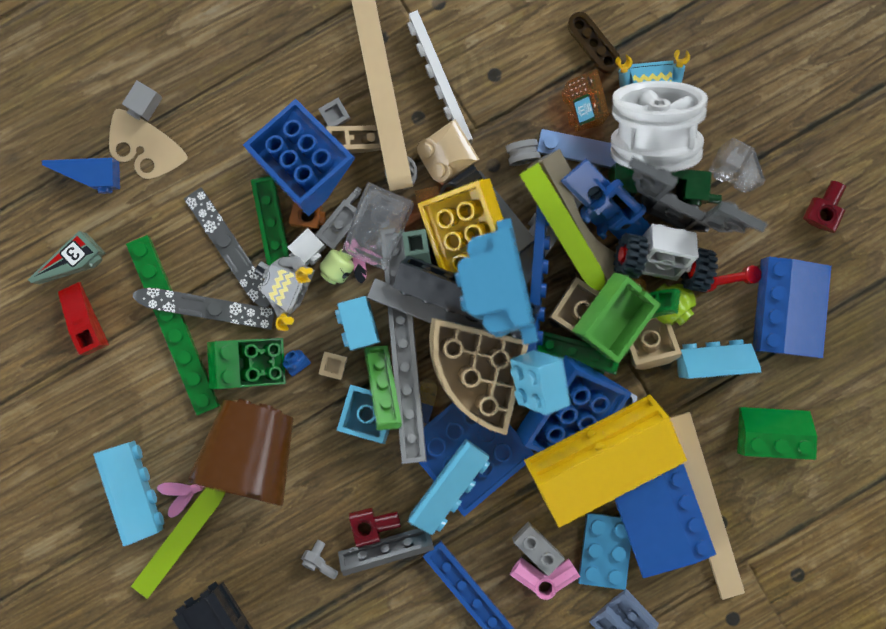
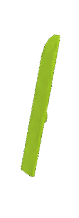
M539 163L519 174L582 279L592 289L602 290L605 278L600 264Z
M206 487L131 585L133 589L146 599L151 596L219 506L226 492Z

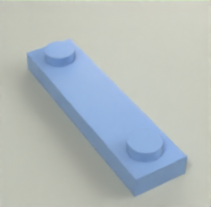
M541 129L537 152H540V154L547 155L560 149L567 160L583 162L587 158L592 165L611 168L616 163L611 157V143Z

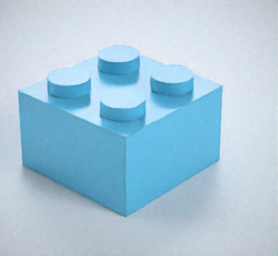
M366 296L337 304L339 309L335 310L338 323L344 326L345 332L341 333L345 347H349L350 350H357L381 343L370 302Z
M535 350L510 359L511 375L516 389L515 398L519 405L544 415L570 406L563 359Z
M350 385L337 431L386 444L390 429L377 430L371 390Z

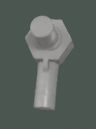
M317 540L312 551L305 550L301 558L303 560L302 565L312 571L318 568L321 573L334 580L338 575V571L325 564V560L320 557L325 543Z

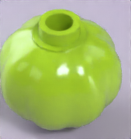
M664 283L656 291L675 288L680 290L678 314H668L656 318L663 324L673 325L677 322L681 326L694 315L692 309L696 306L695 295L692 290L684 288L683 284L667 286Z

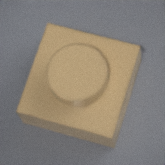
M324 351L319 374L342 380L348 357Z

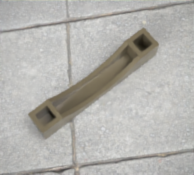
M558 149L543 156L528 166L527 169L539 163L600 264L606 284L613 273L616 272L614 271L615 265H613L615 260L614 253L616 252L599 242L583 222L576 207L573 193L560 181L571 172V169L562 152Z

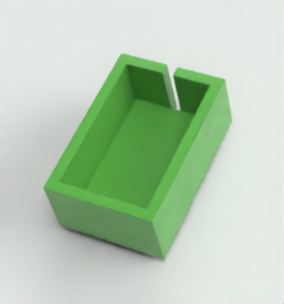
M614 272L572 331L605 358L619 363L661 304L647 292L642 291L643 289L628 276Z

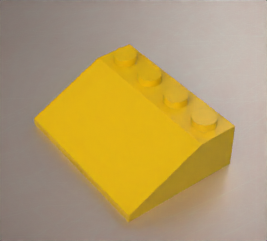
M490 178L472 182L417 203L438 267L453 273H458V264L463 258L470 257L467 251L470 240L476 236L495 232L498 230L496 222L504 220Z

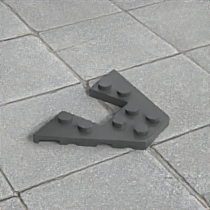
M632 157L628 167L634 170L632 177L636 181L637 191L642 193L641 202L646 207L647 213L679 229L690 232H708L709 228L718 232L736 231L744 233L746 228H753L761 233L765 231L768 223L738 209L739 207L732 202L722 201L707 213L699 210L700 208L697 205L678 200L675 194L669 193L674 188L678 178L672 176L671 172L666 169H658Z

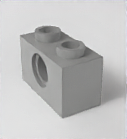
M529 521L512 538L513 542L547 576L565 560L563 555Z

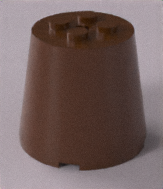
M239 398L237 401L224 400L187 482L283 506L294 418L283 414L281 410L274 409L270 405L262 403L256 405L252 404L251 401Z

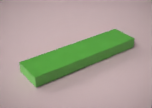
M388 345L365 347L364 353L377 430L401 428L402 421Z

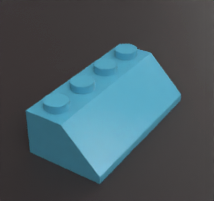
M466 438L410 513L408 522L431 535L436 530L440 532L448 521L445 519L450 511L454 513L462 501L459 499L464 491L468 494L476 482L473 480L478 472L483 474L490 464L487 461L489 455Z
M135 441L93 454L123 546L162 531L164 529V518L162 513L157 510L155 504L157 503V496L155 491L150 488L148 482L150 475L147 468L143 467L141 461L143 455L140 446L136 445Z

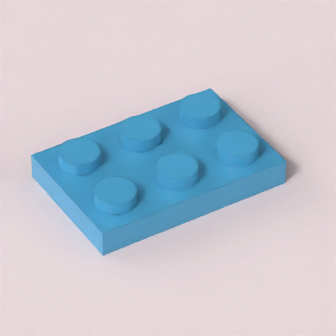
M586 513L579 569L580 577L578 578L579 584L621 590L626 589L631 544L620 516Z

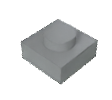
M339 98L318 109L328 126H340L351 119Z

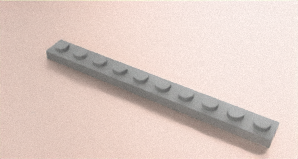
M404 227L381 229L385 282L393 286L400 262L406 258L402 232H405ZM388 307L394 382L402 427L399 428L402 464L426 462L413 316Z

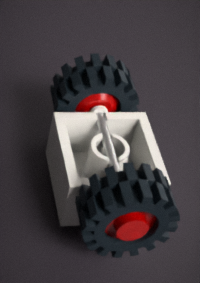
M652 224L643 236L625 233L619 239V246H616L617 252L614 253L615 260L613 265H615V273L633 279H638L642 274L675 281L681 277L683 279L681 283L684 288L707 292V289L709 290L711 284L714 283L713 278L717 275L715 272L718 269L716 252L698 248L697 233L684 229Z

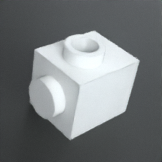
M307 228L287 248L291 251L290 257L298 256L307 266L309 263L314 265L322 257L320 253L326 246Z

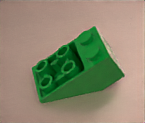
M283 338L207 342L209 389L286 384L285 367L283 366Z

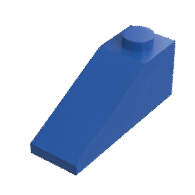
M114 158L42 160L43 166L96 189L98 193L109 194L114 189H120L119 161Z

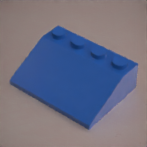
M297 99L293 100L243 144L252 158L307 216H310L328 199L355 160L354 156Z
M778 257L761 259V279L758 284L753 337L754 351L823 358L831 266Z
M565 355L563 365L570 406L548 415L530 409L516 432L525 447L540 452L621 410L632 393L588 365Z
M680 464L678 467L659 475L657 478L615 498L643 578L696 564L717 555L684 464Z

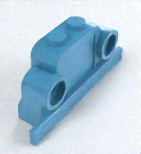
M511 218L496 222L498 230L476 236L470 240L467 246L470 257L463 258L458 264V273H455L458 287H462L463 296L460 297L463 311H468L476 319H483L484 327L495 337H503L510 332L520 330L524 345L536 343L539 341Z

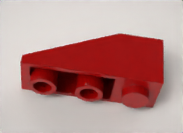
M81 282L58 291L68 332L78 354L89 355L108 346L109 343Z

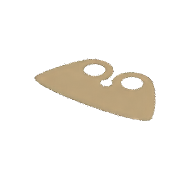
M116 109L114 111L109 135L110 153L116 160L127 162L135 156L137 147H143L144 153L138 155L134 163L135 170L139 176L145 179L159 177L180 166L188 159L186 153L179 145L141 118L137 120L125 110ZM121 142H126L130 146V153L125 157L119 156L116 152V147ZM143 159H151L154 162L152 172L144 173L140 169V163Z

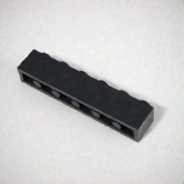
M409 255L400 262L393 288L400 290V293L403 295L418 297L426 304H436L443 307L447 312L459 313L470 321L483 323V319H476L468 311H463L460 302L463 291L462 287L457 285L455 273ZM530 302L534 323H536L541 306ZM520 330L510 332L512 337L522 339Z

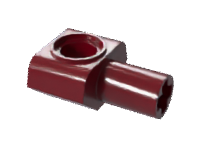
M830 181L822 199L818 197L812 198L803 219L814 227L835 233L845 213V210L838 207V204L846 186L838 181ZM821 210L827 214L826 221L820 217Z
M372 508L349 513L357 548L380 542L379 532L401 527L398 511L375 516ZM367 522L371 526V531L368 533L361 532L359 524Z

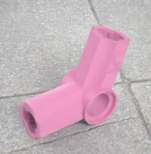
M522 557L516 562L510 572L513 578L531 589L543 600L551 599L555 596L556 592L580 577L569 558L563 561L549 576ZM542 582H549L551 587L548 591H540L539 585Z

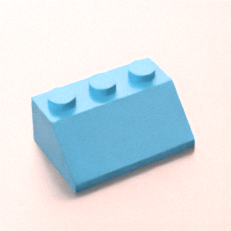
M743 339L730 340L729 345L720 346V341L706 342V347L697 348V343L683 344V349H680L681 357L677 359L679 378H701L761 372V367L752 344H744Z

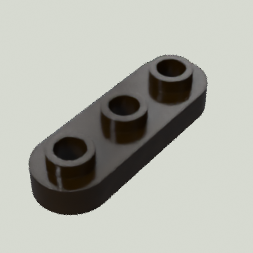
M576 12L571 15L567 25L569 33L601 72H614L618 67L615 59L617 57L620 58L616 49L588 14ZM581 23L583 28L577 29L575 24ZM595 41L597 46L591 47L589 42ZM609 59L611 65H605L603 60Z

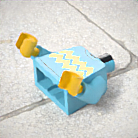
M676 50L674 58L677 63L675 64L673 60L632 64V59L627 54L626 62L621 64V59L617 57L615 63L620 67L618 71L620 88L632 83L645 81L682 83L685 64L689 62L690 54L686 50L685 57L678 59L680 51Z

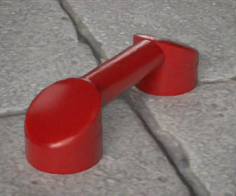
M750 265L745 267L742 272L716 276L713 278L714 283L711 284L709 290L707 289V292L715 290L719 285L744 281L746 284L758 283L761 279V271L757 266Z

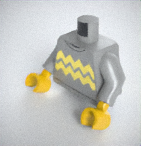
M298 256L279 258L270 266L261 261L255 269V274L265 279L261 292L275 310L277 316L276 328L279 331H288L287 325L294 323V319L288 316L300 307L315 271L307 267Z

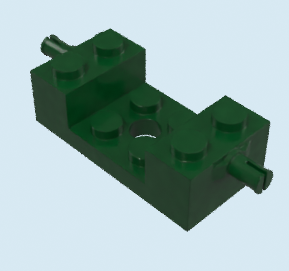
M616 162L609 169L608 180L612 183L614 180L619 179L623 183V188L632 197L637 194L636 181L632 177L634 170ZM689 169L671 172L672 176L678 178L675 184L677 186L676 196L678 200L697 205L698 207L706 203H721L722 195L710 194L712 172ZM617 194L612 197L615 202L624 203Z

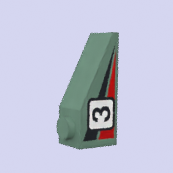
M78 231L28 280L30 283L43 284L95 268L102 262L103 259L101 257L106 253L87 233Z

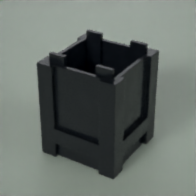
M215 581L196 600L190 597L184 601L186 606L182 605L176 609L177 615L172 618L178 629H253L224 582L218 585Z

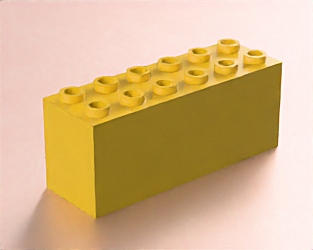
M648 395L525 459L524 462L558 527H561L586 513L592 512L607 502L613 501L615 498L634 490L636 487L657 478L659 475L686 462L687 458L670 417L655 399Z

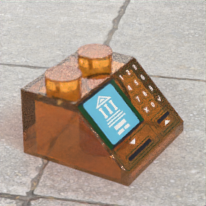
M598 70L589 71L566 82L564 90H562V97L564 103L568 104L570 108L568 113L570 126H574L577 132L603 125L609 116V111Z

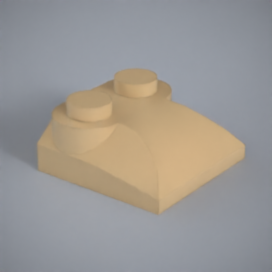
M456 119L430 137L421 140L417 147L418 155L429 174L441 185L449 182L480 160Z
M656 317L650 319L629 348L630 361L635 369L639 370L669 364L680 358L682 354L671 324H663Z

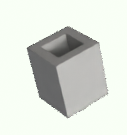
M136 80L122 104L128 108L127 113L137 120H140L142 117L149 121L163 97Z

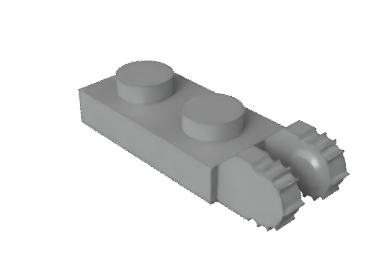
M356 187L349 197L341 202L315 234L333 250L337 248L373 201V198L368 196L363 200L358 209L351 205L361 194L362 189Z

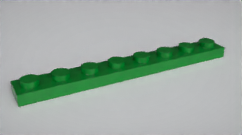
M146 235L126 243L143 287L172 291L150 236ZM153 309L196 415L198 416L219 407L220 404L214 390L209 389L208 375L183 315Z

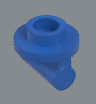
M301 350L290 351L286 354L283 366L292 377L311 364L309 358Z

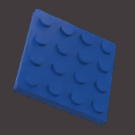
M452 402L424 426L427 461L418 463L435 481L466 438L489 455L487 461L490 464L483 474L478 472L473 479L476 483L468 494L464 491L459 498L462 502L457 509L465 517L525 466L524 460L533 456L534 453L530 448L524 446L510 424L507 435L489 430L468 417Z

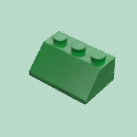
M739 407L737 453L743 456L816 460L817 433L811 412L806 410Z

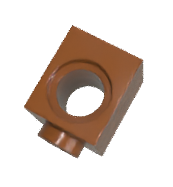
M293 201L289 224L294 227L319 231L320 226L324 225L326 221V212L320 206L314 211V219L310 222H305L303 220L305 212Z

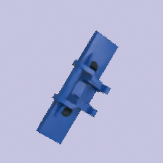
M587 158L560 180L584 204L581 209L582 220L585 223L591 221L597 227V234L603 240L607 237V230L619 240L625 233L643 236L651 226L642 216L646 212V207L643 204H639L623 188V183L619 179L611 183ZM617 194L628 207L622 209L612 197Z

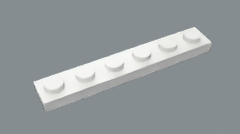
M418 10L409 13L410 22L407 23L411 36L416 35L419 43L416 44L420 57L425 56L428 64L425 65L429 78L434 77L437 86H434L438 99L443 98L446 107L443 110L448 121L456 119L471 144L473 138Z

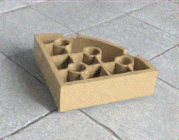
M432 317L429 333L430 356L435 374L443 390L452 402L472 420L489 430L507 435L516 391L514 379L511 375L510 359L527 353L528 344L524 345L522 339H516L510 335L495 337L484 329Z

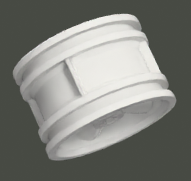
M672 81L637 82L617 89L613 94L612 115L619 121V128L611 135L610 153L613 160L622 166L630 168L628 165L632 157H635L653 167L666 169L669 172L684 170L699 163L703 155L704 138L697 131V127L706 117L708 98L706 93L697 87Z

